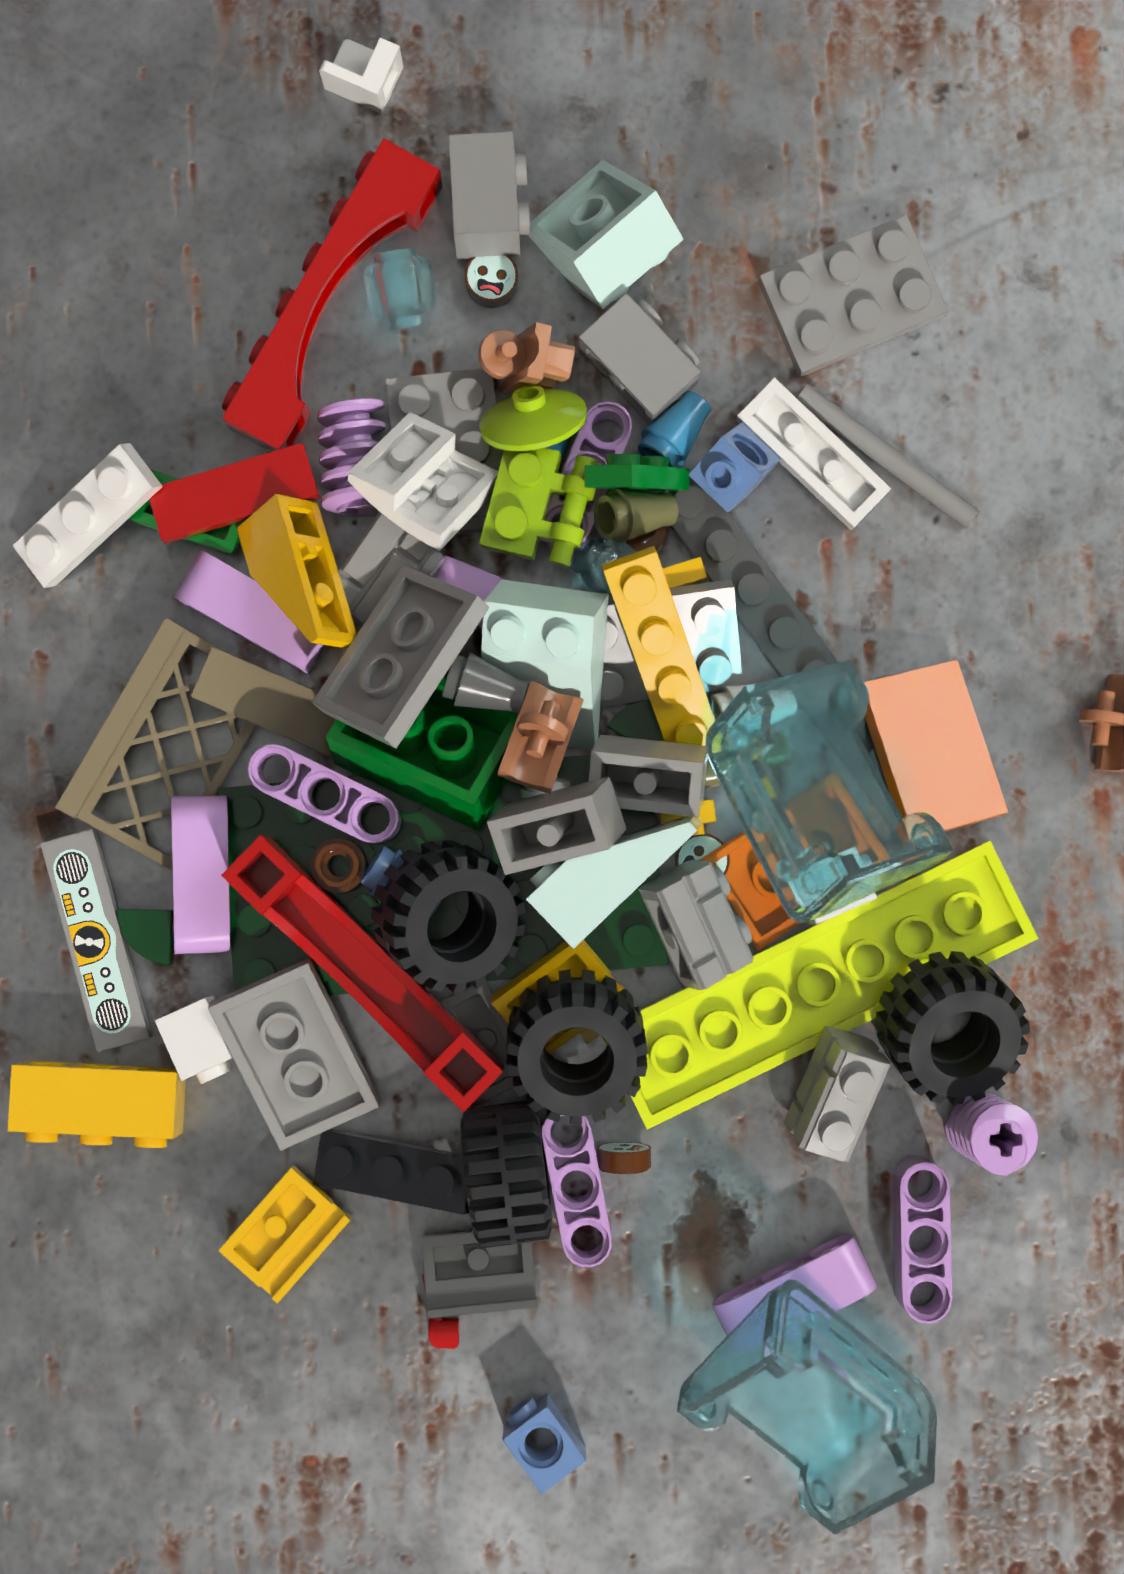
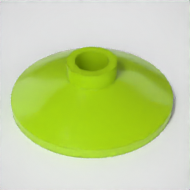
M528 385L515 390L512 396L491 406L483 414L479 428L483 440L495 448L507 451H529L549 447L568 439L583 427L588 413L584 400L573 392L561 389H543L541 386Z

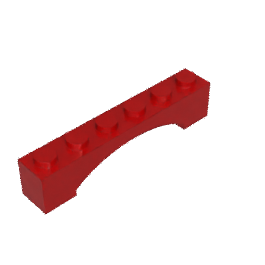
M385 138L381 141L376 152L369 150L362 158L355 175L358 183L349 198L342 196L336 203L329 218V225L332 228L322 244L316 242L310 248L302 265V271L305 272V275L296 290L288 289L281 298L275 313V317L279 320L269 337L262 335L257 340L249 356V363L252 365L242 383L236 381L232 384L223 400L222 409L225 413L222 419L230 430L269 452L295 445L312 415L307 404L302 401L305 361L317 323L337 287L358 262L377 245L407 227L417 232L443 188L439 168Z
M260 835L221 875L261 915H264L348 992L463 1113L503 1072L505 1065L424 986L411 978L383 951L385 948L320 887L270 836Z

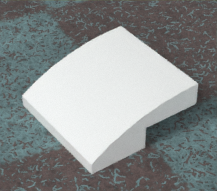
M409 412L348 472V482L389 520L420 541L440 551L492 496L498 471L456 451L455 433Z

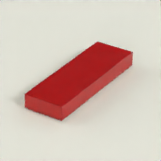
M302 442L161 484L163 487L149 500L161 541L167 544L244 521L275 494L307 501L321 497L306 447Z

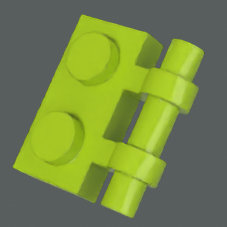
M548 448L529 451L504 450L479 542L481 548L534 561L541 540L553 543L548 562L556 566L569 568L574 548L581 547L584 530L580 529L586 503L593 500L596 488H585V465H597V461L590 457L578 455L575 459L572 474L563 475L558 473L562 459L560 451ZM552 493L566 496L559 523L545 521Z

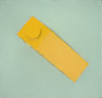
M275 494L237 527L249 574L310 643L348 648L357 633L318 503Z

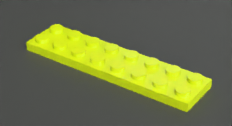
M985 841L876 894L877 899L819 924L812 925L753 954L754 960L752 963L735 973L726 975V978L707 989L696 990L685 987L640 1009L646 1036L648 1066L645 1077H640L641 1088L636 1096H631L646 1129L648 1130L816 1048L825 1026L851 1031L875 1019L876 1012L885 1010L879 1002L883 991L891 992L894 988L890 980L897 973L904 976L911 971L907 964L916 959H919L924 964L929 962V954L941 952L948 959L951 951L963 952L968 959L975 956L985 964H988L1039 939L991 841ZM603 1038L606 1046H608V1042Z

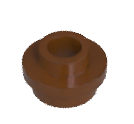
M333 838L323 842L314 851L311 859V872L314 880L320 887L333 893H343L354 889L360 883L366 871L364 853L357 844L344 838ZM336 855H343L349 862V869L342 876H335L329 868L330 860Z

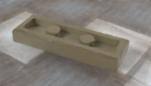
M211 648L190 697L332 757L326 735L336 719L323 713L312 703L318 692L217 648Z

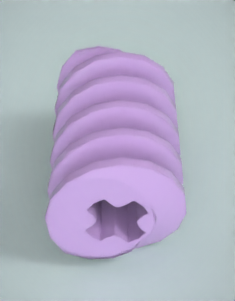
M373 398L346 399L324 406L318 411L317 421L326 427L319 432L318 443L322 447L327 448L320 453L319 464L323 468L328 469V471L321 475L320 485L324 489L331 491L321 498V506L325 510L350 517L377 516L379 513L348 482V472L380 442L371 440V434L385 430L386 423L371 419L370 413L385 408V403L382 400Z
M985 1093L986 1097L978 1101H974L971 1096L965 1097L964 1104L955 1105L944 1125L947 1140L954 1150L992 1174L1008 1176L1026 1165L1036 1152L1038 1142L1036 1124L1029 1113L1019 1106L993 1094Z

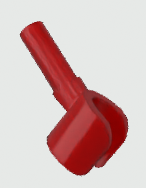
M422 1274V1280H423L424 1289H425V1279H424V1274ZM429 1318L428 1338L431 1345L437 1349H456L459 1345L460 1319Z

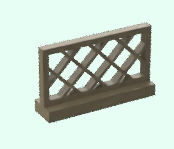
M165 617L55 808L73 818L82 820L172 870V849L168 855L148 844L142 823L171 815V808L140 816L132 785L163 777L171 804V797H175L169 775L201 767L206 785V791L203 796H215L256 725L246 721L239 734H237L233 719L238 717L225 712L226 715L194 723L186 692L193 690L196 683L184 686L178 664L189 645L209 655L212 647H217ZM174 672L178 688L163 691ZM180 693L189 725L157 733L151 712L158 699ZM147 719L151 735L136 738ZM228 720L233 738V744L228 753L204 759L196 728ZM190 730L199 761L167 769L159 738ZM153 740L161 771L130 779L124 759L130 746ZM222 761L213 779L210 780L206 765ZM120 766L123 782L108 785ZM125 787L134 818L112 824L92 812L103 793ZM136 824L139 838L121 828Z

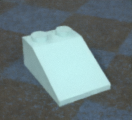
M500 580L484 600L489 609L483 616L482 659L518 679L528 681L527 690L530 682L533 681L556 693L584 699L568 747L592 750L598 739L609 594Z
M685 816L620 836L609 850L544 865L530 879L537 889L526 900L574 949L699 829L703 821L699 817Z

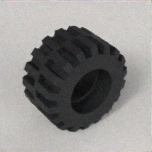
M443 840L441 847L433 841L422 843L420 854H416L409 849L400 855L404 863L399 868L390 864L383 873L390 878L386 886L377 884L373 895L381 901V904L377 907H371V919L380 926L373 930L377 941L385 947L383 951L392 961L419 984L422 985L424 983L431 990L443 992L445 986L453 993L465 992L466 983L468 982L477 989L487 984L485 976L488 973L492 972L498 976L506 969L501 962L507 955L514 958L519 949L513 942L515 936H524L526 924L521 922L518 916L526 913L524 901L516 896L520 892L517 883L504 874L502 867L466 844L461 846L457 842ZM467 891L469 906L466 917L460 927L445 938L429 940L427 934L428 921L436 905L452 893Z
M951 951L948 959L941 952L929 954V962L922 964L919 959H916L907 964L911 971L904 976L897 973L890 980L894 988L891 992L883 991L879 1002L885 1010L876 1012L875 1023L881 1030L876 1033L878 1041L900 1075L920 1096L926 1094L930 1101L939 1104L945 1098L952 1105L964 1104L965 1097L971 1096L974 1101H978L986 1097L985 1091L992 1086L996 1091L1006 1084L1002 1078L1008 1072L1015 1074L1021 1066L1016 1060L1017 1056L1025 1055L1029 1043L1023 1036L1030 1033V1025L1023 1015L1026 1010L1022 1002L991 967H988L981 959L975 956L968 959L963 952ZM972 1011L967 1025L958 1035L945 1042L932 1043L934 1034L943 1022L956 1014Z
M571 969L560 970L559 980L551 982L548 975L538 979L537 992L526 988L520 995L519 1007L513 1006L509 1016V1027H507L506 1066L508 1076H513V1088L519 1097L527 1094V1106L534 1112L544 1107L547 1111V1119L555 1122L559 1121L561 1115L570 1116V1124H582V1116L592 1115L594 1122L606 1119V1109L611 1107L618 1113L626 1106L625 1094L633 1097L636 1096L641 1088L640 1077H645L648 1066L646 1057L648 1051L643 1017L639 1006L634 1007L633 996L626 988L617 992L616 980L605 975L601 982L595 981V971L583 969L581 977H571ZM578 1027L593 1030L608 1042V1046L602 1054L592 1061L582 1064H569L559 1061L550 1055L544 1047L548 1040L556 1033Z
M527 1100L468 1108L463 1113L460 1127L467 1202L474 1238L481 1248L549 1240L553 1223L539 1111L534 1112L527 1106Z

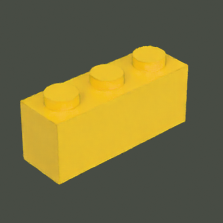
M24 1060L11 1065L7 1131L25 1132L24 1141L57 1142L58 1134L79 1135V1143L85 1145L112 1144L113 1136L134 1137V1146L167 1147V1139H174L183 1133L186 1079L181 1081L175 1067Z

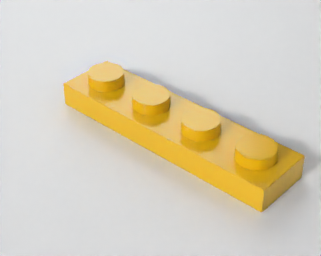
M655 546L602 564L606 580L664 741L709 746L708 754L725 749Z

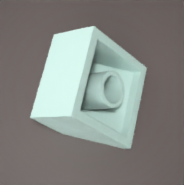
M605 160L600 161L530 222V234L528 235L577 292L602 309L611 302L621 298L627 292L630 285L651 267L663 262L669 252L684 240L656 190Z

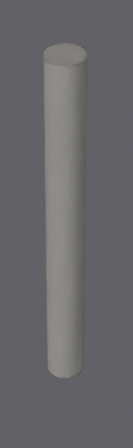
M807 384L798 395L797 399L821 422L962 526L967 528L976 517L979 510Z

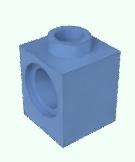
M742 422L716 442L690 472L689 476L728 513L752 493L778 464L781 458Z
M548 1393L536 1402L532 1397L524 1399L505 1416L508 1423L503 1426L502 1440L541 1494L586 1462V1446ZM535 1428H547L555 1434L557 1439L547 1449H536L527 1442L526 1436Z

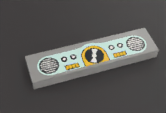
M90 829L40 843L96 1052L153 1037L128 943L119 927L118 907L97 829Z

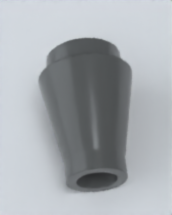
M471 652L469 657L458 654L450 667L442 697L455 700L454 706L505 710L519 714L529 682L512 676Z

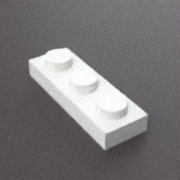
M775 377L737 415L736 421L739 424L744 422L781 458L779 462L851 531L891 490L874 471Z
M131 443L119 444L12 546L44 588L54 587L163 486Z

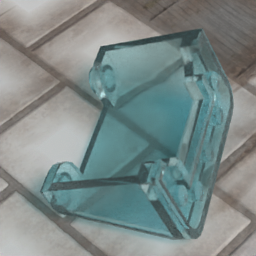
M851 660L744 686L712 724L706 734L705 746H709L708 760L784 910L791 919L802 924L828 915L940 863L954 851L943 827L933 816L927 812L919 811L903 818L855 729L867 712L869 693Z
M789 1279L769 1291L681 1386L677 1412L690 1423L703 1431L712 1432L726 1423L728 1413H730L800 1468L798 1496L802 1508L809 1516L813 1517L835 1535L934 1483L937 1410L933 1397L927 1387L909 1370L797 1280Z

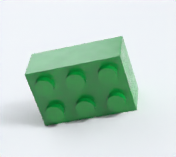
M444 676L397 748L391 747L337 719L335 720L326 735L335 765L479 831L507 779L499 777L497 774L519 714L505 710L454 706L455 700L442 697L447 677Z

